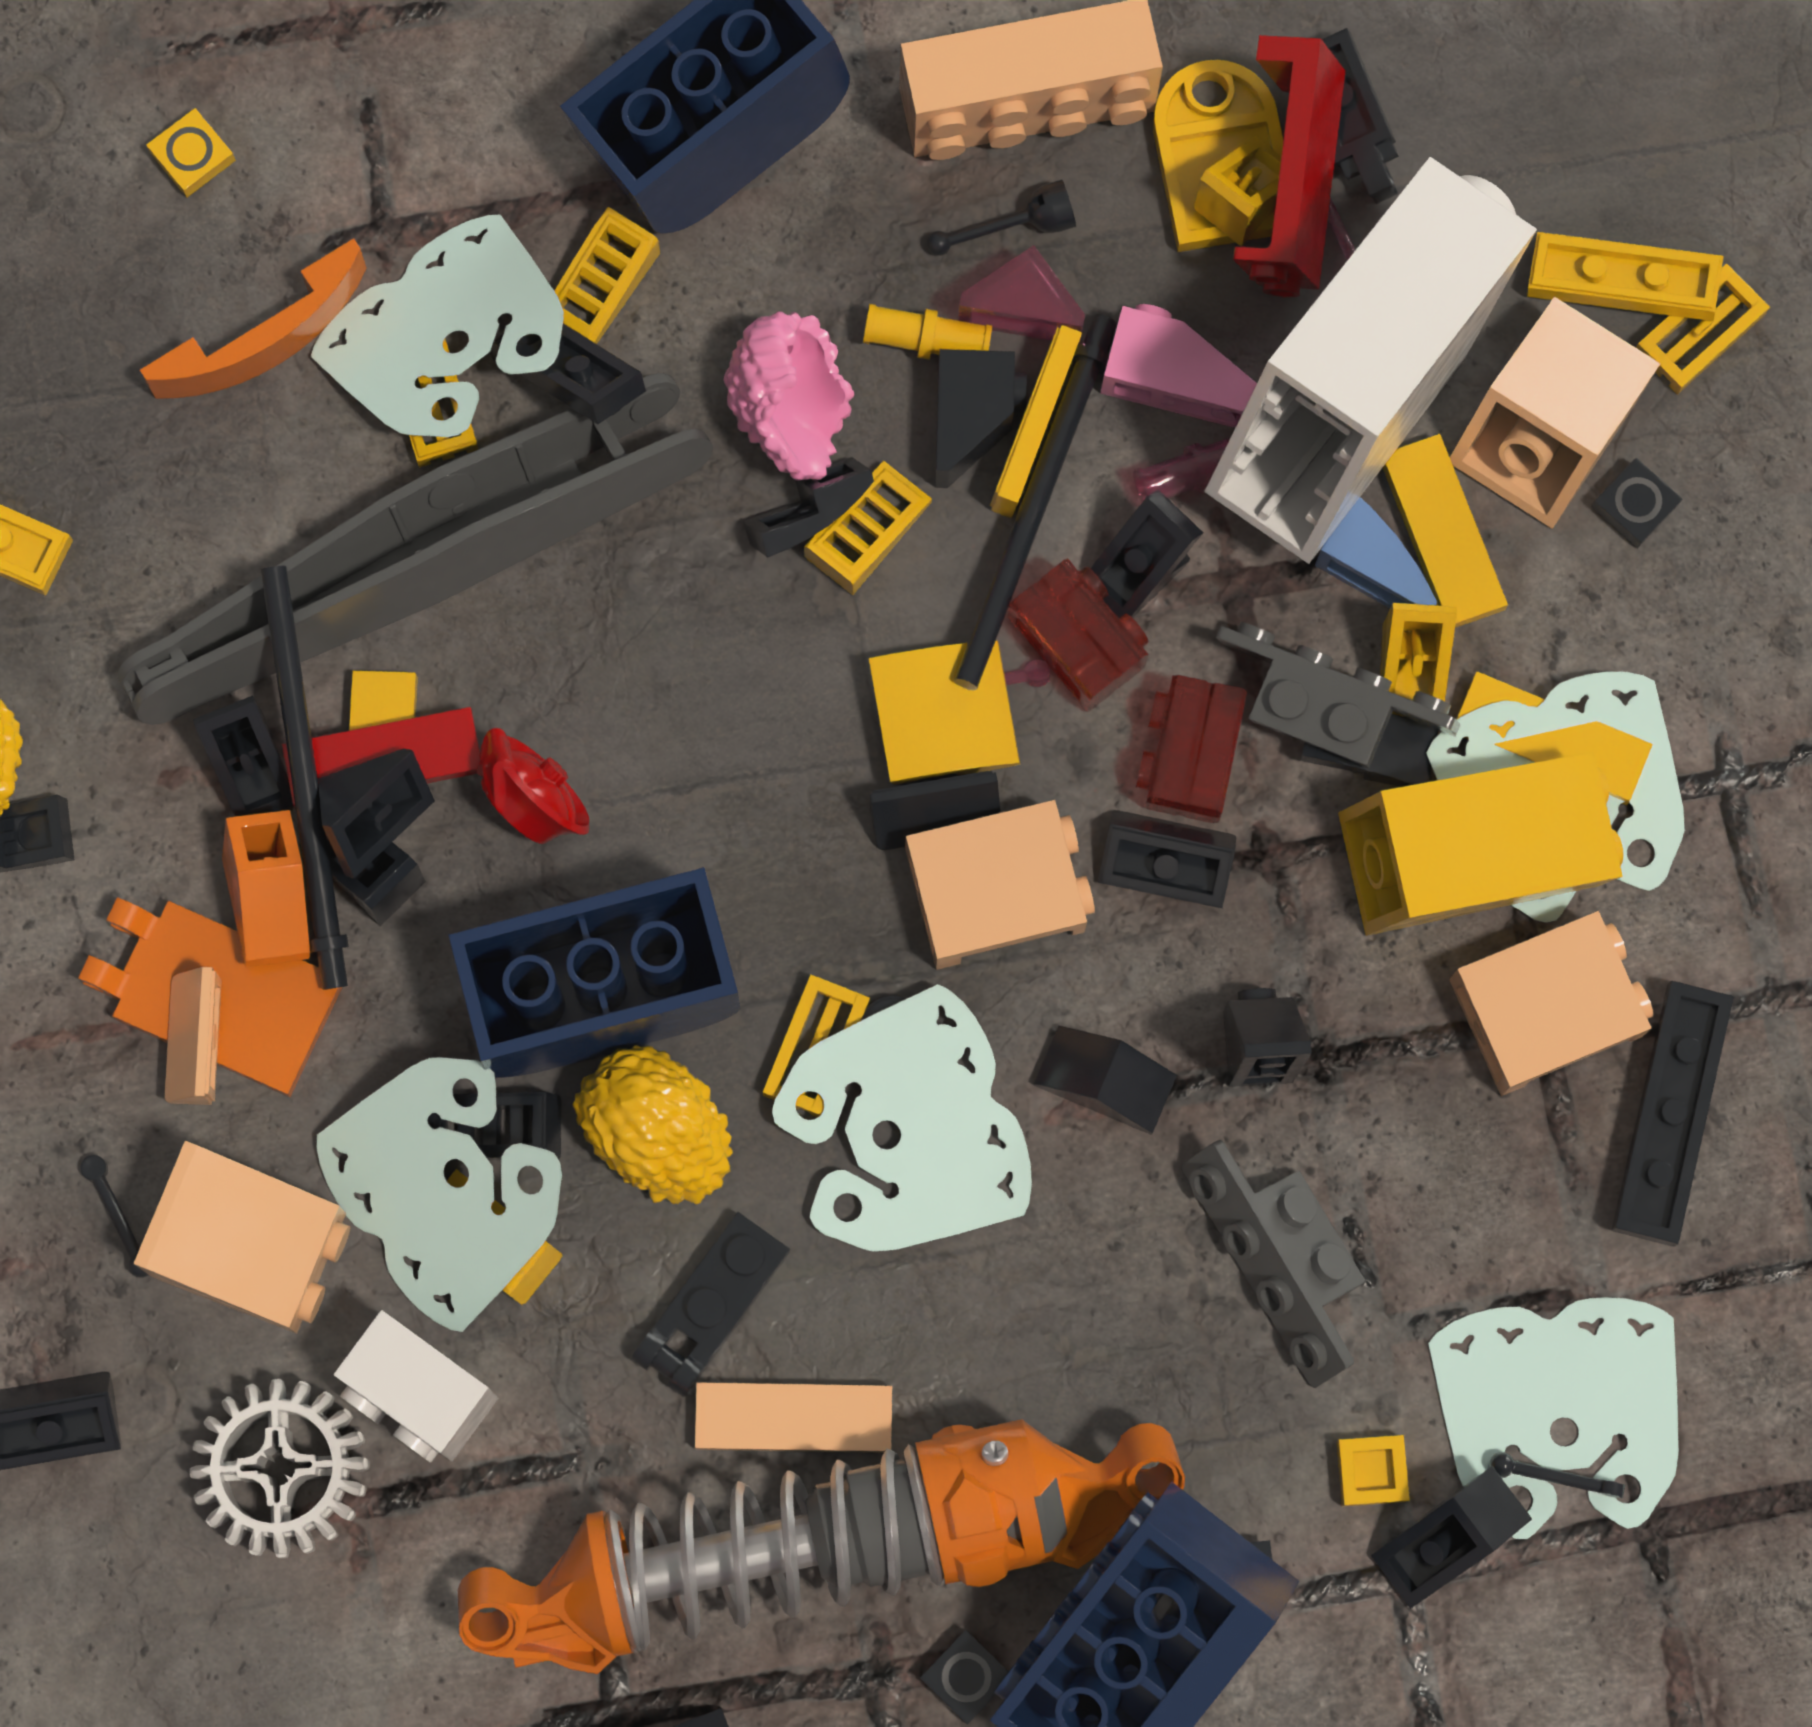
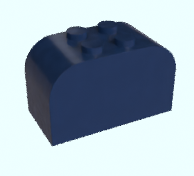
M693 0L561 104L560 108L582 143L650 226L659 233H673L685 229L708 216L818 129L831 116L844 98L849 87L850 75L835 39L802 0Z
M704 867L448 935L480 1060L485 1069L491 1068L495 1078L515 1077L542 1072L613 1053L618 1048L629 1049L634 1045L640 1046L678 1036L718 1023L740 1010L738 990Z

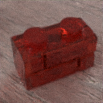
M1067 558L1045 574L1040 581L1034 583L1009 604L1007 617L1086 712H1088L1146 666L1149 654L1143 647L1149 641L1144 631L1131 616L1125 613L1118 618L1103 601L1109 594L1099 577L1087 566L1078 571Z
M1182 675L1172 676L1168 692L1156 690L1148 727L1160 730L1155 753L1143 750L1135 787L1147 790L1144 808L1175 816L1182 815L1185 818L1208 823H1219L1223 813L1247 696L1246 690L1220 683H1208L1206 680Z

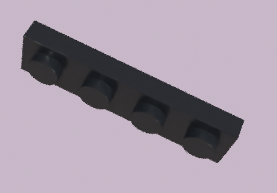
M1672 980L1667 984L1611 1231L1672 1247L1679 1244L1734 996Z

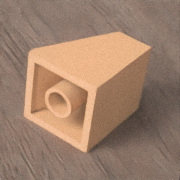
M1554 297L1489 388L1450 456L1452 465L1553 529L1661 363Z
M185 1141L133 1264L157 1280L297 1334L302 1320L312 1323L320 1308L325 1294V1287L319 1285L318 1281L327 1260L336 1263L341 1256L349 1236L350 1226L343 1224L346 1212L339 1205Z

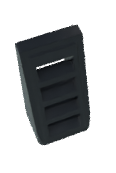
M548 1092L496 1093L497 1110L495 1116L488 1125L483 1126V1145L477 1146L488 1160L501 1161L505 1150L511 1145L518 1143L555 1153L559 1160L561 1157L562 1107L560 1096ZM453 1094V1097L459 1105L470 1107L477 1101L478 1094ZM502 1109H510V1144H501ZM528 1110H533L532 1144H528ZM432 1113L428 1117L427 1121L432 1129H438L439 1127L448 1129V1121L441 1119L437 1113ZM458 1123V1132L470 1135L475 1142V1127Z

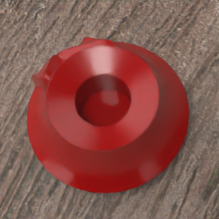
M501 728L490 729L486 733L481 745L477 774L482 777L481 785L483 791L495 809L520 833L539 844H545L561 835L588 834L589 816L580 798L566 782L569 776L565 769H562V766L551 757L545 760L521 741L507 736Z

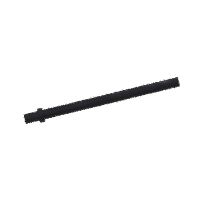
M1094 315L1084 343L1078 344L1072 362L1075 366L953 680L957 685L968 690H977L1097 375L1098 373H1104L1109 359V355L1106 352L1117 326V323L1108 316Z
M267 567L261 569L315 935V939L309 940L310 953L317 952L323 990L348 986L343 948L349 947L347 934L341 935L326 833L322 826L319 784L287 567Z

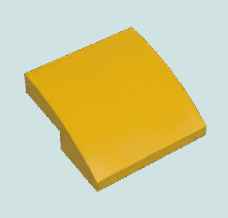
M998 640L995 641L977 690H968L953 681L968 643L917 649L869 658L889 778L893 785L954 773L961 776L1021 765Z

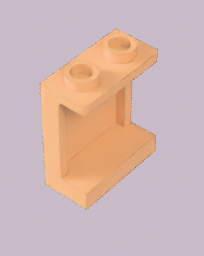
M1055 800L906 836L905 850L936 970L961 964V959L965 956L1070 931L1072 936L1084 933L1087 925L1086 915L1095 913L1088 879L1086 876L1075 877L1070 854L1079 852L1072 818L1070 815L1059 816Z
M1599 911L1457 969L1450 978V983L1501 1096L1525 1087L1531 1080L1625 1041L1632 1042L1642 1038L1651 1029L1648 1019L1653 1017V1009L1649 997L1638 981L1631 984L1621 961L1627 958L1623 940L1612 923L1604 924Z

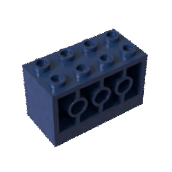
M1173 1482L1169 1484L1159 1499L1147 1491L1112 1540L1105 1545L1086 1570L1084 1576L1064 1598L1043 1629L1030 1642L993 1692L1003 1702L990 1721L997 1727H1194L1275 1625L1299 1580Z

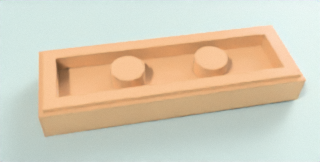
M696 1382V1450L884 1453L886 1449L891 1450L892 1386Z

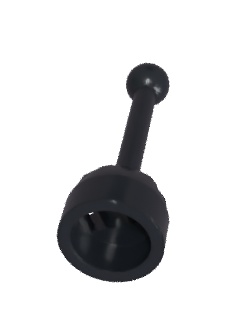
M1061 179L1044 184L1034 190L1024 211L950 234L943 231H935L927 239V248L933 255L942 256L953 245L1027 222L1032 223L1037 229L1046 233L1061 232L1076 227V221L1065 184Z

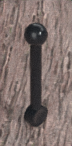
M98 1155L87 1156L81 1163V1173L88 1181L94 1182L130 1257L128 1262L129 1272L137 1278L147 1277L148 1274L133 1264L140 1247L106 1179L108 1165Z
M1506 1452L1494 1454L1489 1462V1467L1493 1466L1501 1478L1515 1474L1597 1492L1610 1497L1623 1498L1624 1484L1517 1462Z

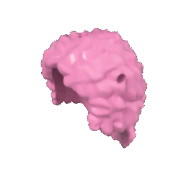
M778 311L770 316L759 317L745 328L743 338L736 342L737 348L732 351V357L729 362L730 366L726 370L723 380L728 388L727 405L737 417L738 429L742 432H748V438L751 443H760L762 451L767 454L770 460L774 461L780 472L790 473L794 480H821L827 475L826 468L831 467L832 463L829 457L837 453L831 438L833 434L841 431L843 419L850 416L852 408L849 401L854 397L852 386L839 375L838 366L834 364L838 355L837 345L831 342L828 332L820 328L818 318L813 315L801 318L796 312L786 315Z

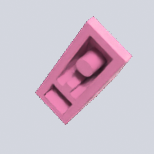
M1139 304L1135 309L1122 306L1100 394L1236 428L1257 383L1185 322L1172 319L1169 311L1148 304Z

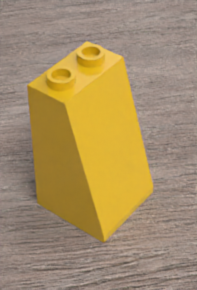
M1594 752L1383 790L1338 812L1365 935L1388 932L1597 887L1623 877L1620 867L1623 862V846L1619 835L1611 827L1606 806L1609 798L1608 781L1603 770L1597 767Z

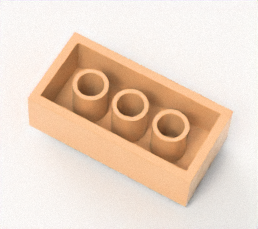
M1148 0L1122 1L902 43L899 89L914 158L929 155L933 160H945L961 155L968 147L990 143L992 148H1008L1025 141L1026 136L1050 132L1052 136L1065 137L1083 131L1087 124L1111 120V123L1114 125H1128L1144 119L1147 113L1155 112L1163 66Z

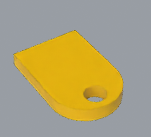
M1205 60L1181 69L1168 80L1159 94L1154 112L1153 133L1177 252L1236 243L1194 209L1199 181L1207 168L1254 136L1282 157V131L1275 100L1267 85L1254 72L1242 65L1224 60ZM1213 81L1223 87L1227 98L1218 106H1203L1195 100L1192 89L1200 82ZM1275 209L1248 240L1272 236Z

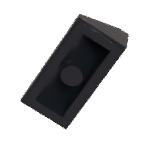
M991 770L872 791L870 794V812L878 849L890 850L905 847L906 836L1001 813L996 772L993 773Z
M1113 810L1098 883L1223 908L1237 837L1226 832Z
M99 1372L0 1390V1470L121 1449L114 1389L109 1372Z

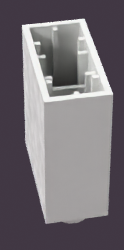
M1429 157L1268 360L1204 492L1309 564L1463 363L1537 229L1516 215L1511 201L1496 185L1486 179L1473 175L1458 176Z

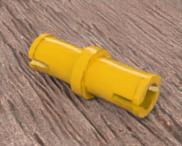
M869 303L863 343H875L918 351L917 358L930 359L931 354L939 355L940 349L989 351L992 325H980L937 317L938 310L925 308L924 314L878 307L875 304Z

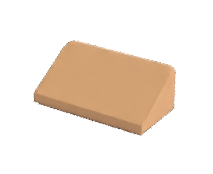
M200 967L176 974L171 981L165 1100L171 1104L212 1105V1101L215 1102L222 980L212 967Z

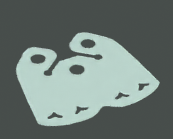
M487 215L453 227L426 244L413 256L401 280L370 287L354 298L322 331L313 347L311 358L385 425L397 432L414 436L451 437L459 435L469 428L479 401L478 390L469 382L428 384L425 388L420 389L415 386L416 379L422 375L432 378L454 376L463 373L490 352L499 327L498 318L504 313L511 314L512 321L506 325L496 357L497 366L504 373L523 374L547 370L555 362L559 353L564 311L557 294L502 216ZM483 230H488L482 237L480 244L473 241H464L468 236H478ZM441 252H445L443 257L444 266L426 269L429 263L438 260ZM384 300L377 316L362 314L364 310L373 309L377 302ZM346 329L345 339L347 343L329 348L332 343L339 340L341 331ZM454 331H464L467 333L469 342L462 351L448 353L444 350L443 341L448 334ZM537 334L542 339L540 350L528 357L519 355L516 351L517 342L525 335ZM446 397L456 400L458 409L451 418L441 421L436 420L432 416V407L438 400Z
M1599 672L1571 678L1559 683L1552 689L1544 702L1538 707L1505 700L1478 708L1457 719L1460 723V728L1456 737L1441 732L1429 746L1426 752L1437 780L1535 763L1494 744L1595 721L1652 743V748L1629 802L1634 809L1633 815L1630 818H1625L1617 831L1623 846V862L1620 866L1623 877L1617 880L1650 891L1659 887L1666 879L1685 831L1684 809L1671 746L1654 680L1644 675L1630 672ZM1619 690L1627 694L1635 690L1637 695L1632 697L1625 706L1611 692ZM1584 695L1589 696L1584 707V713L1565 707V704L1568 702L1577 703ZM1508 721H1514L1515 723L1507 731L1504 738L1496 731L1489 729V726L1492 724L1501 727ZM1462 738H1469L1465 749V756L1447 753L1449 748L1458 747ZM1609 795L1606 806L1612 825L1619 813V805L1625 801ZM1643 839L1652 844L1655 856L1651 864L1646 867H1637L1629 861L1627 850L1631 842ZM1576 891L1550 896L1545 899L1513 904L1512 906L1534 920L1542 922L1556 921L1564 912Z
M937 984L820 1041L798 1058L775 1098L772 1110L775 1124L806 1143L818 1144L829 1139L834 1133L847 1098L845 1087L852 1082L858 1083L861 1086L862 1093L856 1097L845 1127L857 1164L860 1168L886 1183L893 1182L897 1184L899 1188V1194L889 1199L883 1195V1190L846 1170H836L827 1174L820 1182L810 1212V1219L814 1227L824 1235L861 1249L873 1252L887 1251L957 1235L1025 1215L1030 1201L1032 1179L1031 1163L1022 1129L1016 1117L991 1097V1086L995 1077L996 1066L991 1046L976 1017L965 1003L949 989ZM940 1005L944 1007L945 1016L956 1022V1027L946 1024L938 1025L936 1023L939 1016L938 1007ZM967 1047L970 1048L969 1061L974 1065L975 1073H970L966 1067L957 1063ZM808 1091L816 1092L824 1101L822 1114L813 1120H807L799 1116L795 1106L797 1098L802 1093ZM881 1121H892L900 1129V1141L892 1149H882L873 1141V1129ZM993 1124L997 1126L998 1139L1002 1140L1006 1145L1004 1149L998 1145L987 1144ZM1009 1171L1013 1174L1012 1181L1009 1184L1013 1192L1012 1198H1009L1006 1192L997 1187ZM841 1194H854L861 1201V1214L854 1221H841L834 1213V1201Z
M435 1057L428 1058L409 1067L317 1134L316 1148L320 1167L327 1185L339 1206L346 1212V1216L359 1229L382 1239L385 1247L387 1268L397 1286L420 1311L434 1322L450 1330L463 1332L505 1288L544 1244L551 1233L558 1213L562 1171L561 1164L555 1153L523 1143L511 1145L501 1157L502 1201L505 1203L506 1209L502 1215H496L491 1209L494 1201V1173L492 1164L470 1135L441 1127L432 1129L427 1121L432 1113H437L441 1119L477 1128L488 1125L493 1120L497 1110L495 1074L491 1068L485 1069L482 1062L478 1060ZM459 1079H469L477 1088V1101L470 1107L459 1105L453 1097V1086ZM333 1148L348 1155L343 1173L339 1171V1158L333 1153ZM451 1159L462 1161L468 1168V1181L462 1187L451 1186L444 1177V1167ZM525 1166L537 1168L543 1177L542 1188L536 1194L525 1193L518 1184V1173ZM355 1192L359 1194L370 1193L372 1213L366 1210L364 1201L355 1198ZM404 1256L421 1262L418 1270V1279L414 1278L413 1268L405 1263ZM451 1294V1304L454 1312L452 1313L448 1309L446 1303L435 1301L434 1295Z
M1589 1298L1575 1301L1550 1320L1521 1307L1488 1309L1458 1319L1434 1335L1428 1344L1442 1411L1462 1486L1490 1468L1489 1462L1491 1457L1498 1452H1505L1506 1447L1509 1445H1517L1523 1455L1541 1467L1562 1471L1589 1468L1612 1444L1613 1436L1622 1434L1627 1438L1628 1444L1626 1449L1622 1451L1617 1450L1593 1478L1614 1482L1620 1475H1632L1639 1481L1641 1493L1638 1499L1628 1504L1618 1501L1615 1497L1588 1491L1589 1501L1597 1511L1627 1529L1640 1526L1650 1517L1675 1477L1679 1452L1674 1318L1660 1308L1641 1301L1626 1298ZM1598 1318L1604 1319V1322L1597 1329L1596 1335L1578 1326L1580 1322L1593 1324ZM1628 1319H1634L1640 1325L1652 1323L1654 1327L1646 1330L1639 1337L1635 1329L1628 1324ZM1502 1328L1507 1332H1511L1516 1328H1521L1524 1332L1518 1335L1511 1344H1508L1506 1339L1497 1332V1329ZM1467 1336H1474V1340L1469 1346L1468 1354L1450 1348V1344H1461ZM1562 1417L1569 1418L1577 1425L1579 1430L1578 1438L1572 1445L1560 1446L1552 1440L1550 1427L1556 1419ZM1511 1474L1506 1478H1502L1509 1488L1516 1485L1523 1486L1529 1490L1533 1498L1532 1506L1527 1511L1532 1520L1512 1536L1515 1539H1528L1554 1514L1557 1506V1494L1553 1485L1547 1481Z

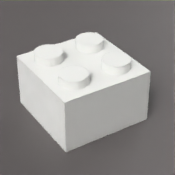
M383 1310L379 1312L334 1373L335 1377L347 1385L340 1395L341 1398L377 1424L381 1422L386 1414L400 1424L393 1436L430 1463L438 1453L452 1462L499 1399L486 1385Z

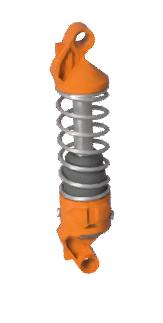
M1022 1419L980 1429L966 1425H952L935 1433L932 1439L915 1442L916 1448L908 1444L904 1450V1459H900L899 1455L894 1451L886 1449L882 1455L881 1464L851 1470L848 1464L841 1460H836L831 1470L830 1482L816 1484L809 1495L801 1478L794 1472L787 1470L782 1478L780 1487V1520L766 1522L751 1488L740 1481H737L733 1487L730 1497L731 1530L716 1533L707 1508L700 1497L692 1492H687L680 1508V1541L667 1544L656 1516L643 1503H637L631 1514L629 1529L630 1552L624 1528L617 1513L609 1509L607 1514L605 1511L586 1514L567 1551L537 1586H529L513 1579L505 1571L494 1567H482L469 1572L461 1580L458 1587L459 1635L463 1643L473 1651L495 1657L513 1658L516 1668L544 1661H552L568 1669L599 1674L616 1657L634 1653V1649L639 1652L646 1649L650 1643L647 1603L672 1597L685 1635L694 1640L700 1632L698 1591L722 1587L734 1623L744 1629L750 1621L748 1580L771 1576L784 1612L794 1618L800 1611L801 1605L799 1569L817 1565L819 1566L821 1578L826 1581L834 1602L841 1607H845L850 1600L851 1585L863 1582L870 1587L881 1585L886 1593L895 1596L900 1589L901 1581L930 1575L931 1581L938 1586L944 1579L945 1585L962 1581L967 1586L982 1587L995 1584L1005 1578L1008 1571L1052 1561L1079 1569L1096 1557L1105 1545L1112 1540L1147 1491L1159 1499L1171 1482L1183 1490L1185 1487V1475L1171 1434L1162 1426L1153 1423L1138 1424L1129 1428L1121 1435L1117 1446L1099 1464L1088 1461L1053 1443ZM1151 1462H1160L1157 1466L1150 1469H1141L1144 1465ZM793 1492L802 1515L794 1516ZM743 1502L751 1518L752 1526L744 1527ZM693 1511L704 1536L693 1538ZM643 1520L655 1547L643 1549ZM483 1608L498 1609L494 1612L483 1613L478 1611Z

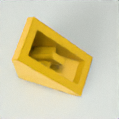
M1254 136L1206 169L1199 181L1194 209L1242 247L1275 209L1281 156Z
M1392 603L1382 625L1380 676L1392 681L1389 692L1412 701L1415 692L1419 691L1445 701L1457 619V607Z

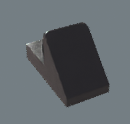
M1156 490L1144 499L1080 582L1126 624L1188 564L1190 557L1187 553L1204 532L1163 493Z

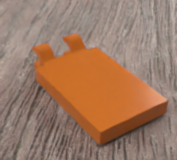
M117 897L106 921L111 923L112 928L139 940L124 971L89 955L78 977L79 980L83 981V985L119 1000L112 1015L115 1020L168 1043L171 981L176 974L196 968L212 967L222 980L217 1065L290 1098L342 987L323 990L319 967L303 960L245 967L238 931L171 901L167 902L159 918L141 907Z

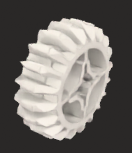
M273 1379L269 1387L270 1400L264 1401L259 1388L255 1384H249L245 1387V1396L250 1405L243 1410L238 1402L228 1396L222 1400V1405L232 1419L226 1425L212 1416H208L205 1419L204 1425L207 1429L219 1435L214 1445L203 1440H196L194 1442L193 1450L202 1455L211 1456L210 1465L191 1467L190 1477L197 1480L211 1479L212 1486L198 1491L194 1495V1499L198 1505H209L218 1501L220 1506L212 1511L206 1519L210 1527L217 1528L222 1526L229 1519L234 1521L226 1533L225 1541L236 1546L243 1540L247 1532L250 1531L252 1532L249 1542L250 1554L261 1556L266 1549L268 1538H273L276 1557L288 1558L291 1550L290 1537L296 1536L299 1547L304 1553L308 1554L315 1550V1542L310 1531L316 1527L330 1541L338 1537L336 1528L328 1520L333 1512L348 1521L354 1519L356 1512L351 1507L341 1503L345 1492L356 1497L365 1496L367 1487L358 1482L349 1481V1473L368 1470L370 1462L363 1457L349 1458V1450L360 1447L365 1443V1437L361 1432H351L344 1436L340 1434V1431L349 1425L353 1419L351 1412L343 1409L336 1412L330 1418L326 1417L333 1405L334 1396L324 1391L310 1406L308 1401L311 1394V1386L308 1383L299 1381L294 1388L291 1400L286 1399L284 1381ZM289 1415L305 1418L315 1424L324 1435L329 1445L331 1456L299 1454L294 1446L293 1432L289 1430ZM268 1418L269 1427L265 1428V1439L261 1449L253 1456L230 1461L232 1451L239 1438L251 1426ZM281 1448L282 1454L287 1460L298 1463L301 1466L311 1467L295 1469L292 1478L285 1475L288 1482L280 1485V1489H278L277 1481L273 1477L258 1471L249 1470L265 1468L268 1460L275 1462L272 1455L280 1452ZM322 1476H331L327 1490L317 1505L306 1514L292 1520L291 1509L295 1508V1496L299 1487L306 1481L321 1479ZM229 1481L260 1483L266 1493L267 1506L271 1507V1523L258 1521L248 1515L236 1501Z

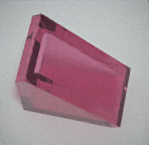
M1034 245L961 293L958 315L959 321L992 325V331L1052 341L1057 327L1061 328V325L1082 332L1085 318L1083 311Z

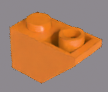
M290 810L226 818L222 862L245 967L309 959L310 945L303 868Z

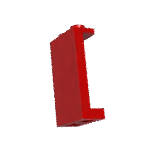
M1259 35L1256 60L1282 92H1289L1271 244L1268 248L1235 247L1233 261L1249 275L1250 280L1263 286V293L1278 297L1300 296V288L1319 290L1346 71L1321 38Z

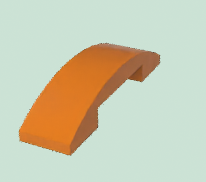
M353 238L301 270L309 292L307 296L206 357L194 337L140 369L155 399L183 398L220 391L259 376L300 351L316 338L337 316L357 289L367 269L361 248Z

